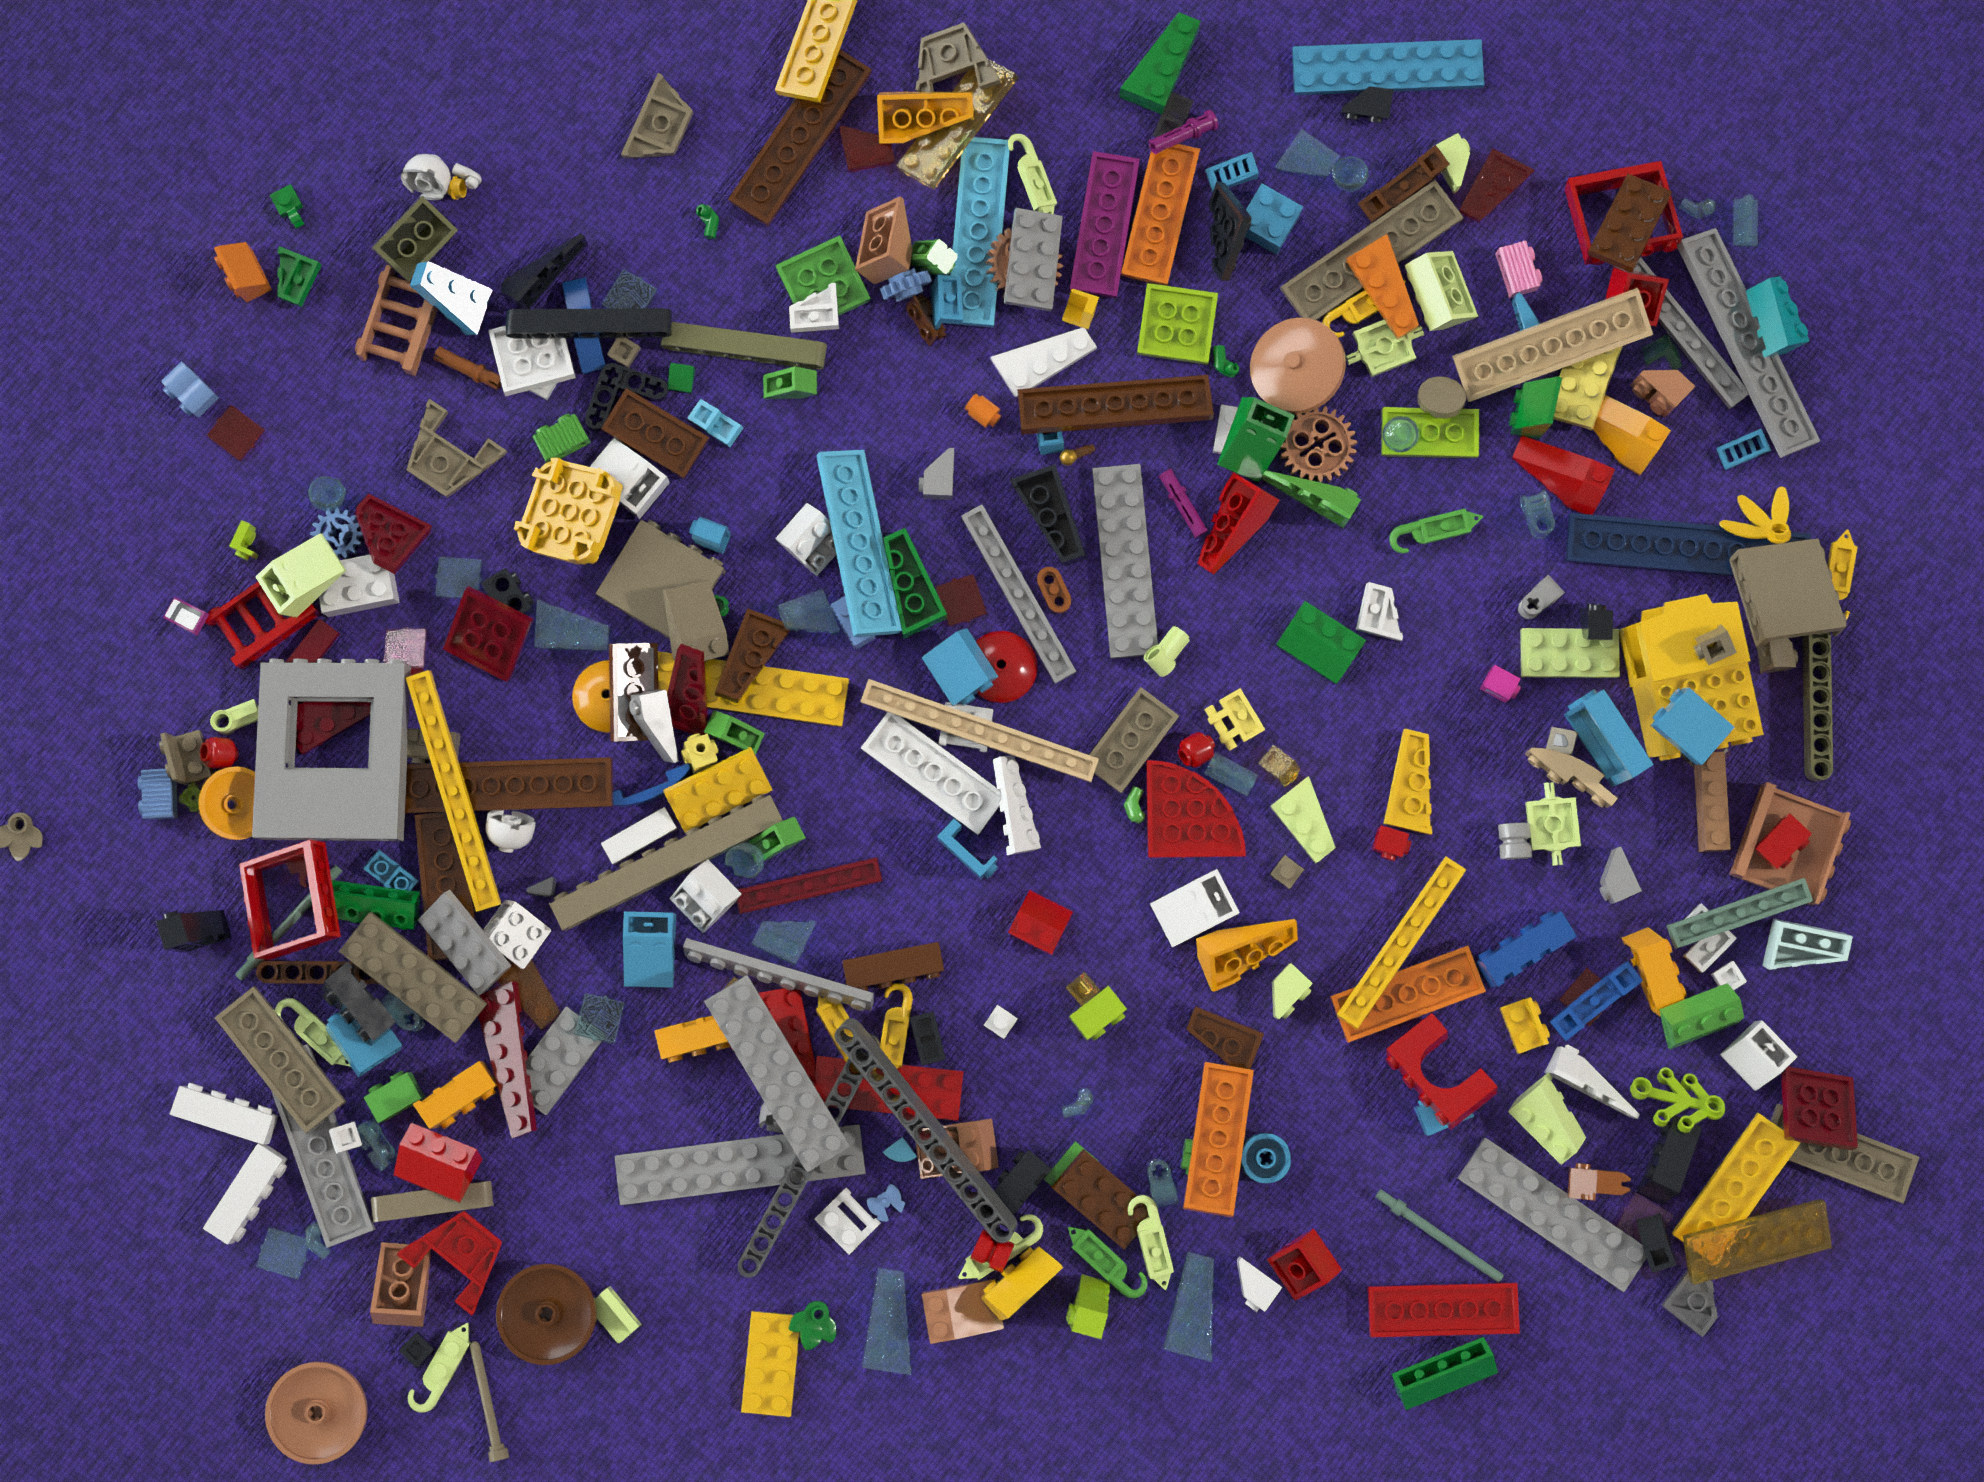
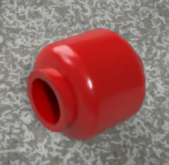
M1195 732L1180 742L1178 756L1184 765L1197 768L1213 758L1215 743L1209 735L1205 736L1201 732Z
M210 737L202 743L199 756L206 767L224 769L231 767L237 761L239 751L235 747V743L229 738Z

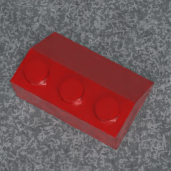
M411 1123L399 1145L394 1176L460 1203L483 1159L477 1149Z

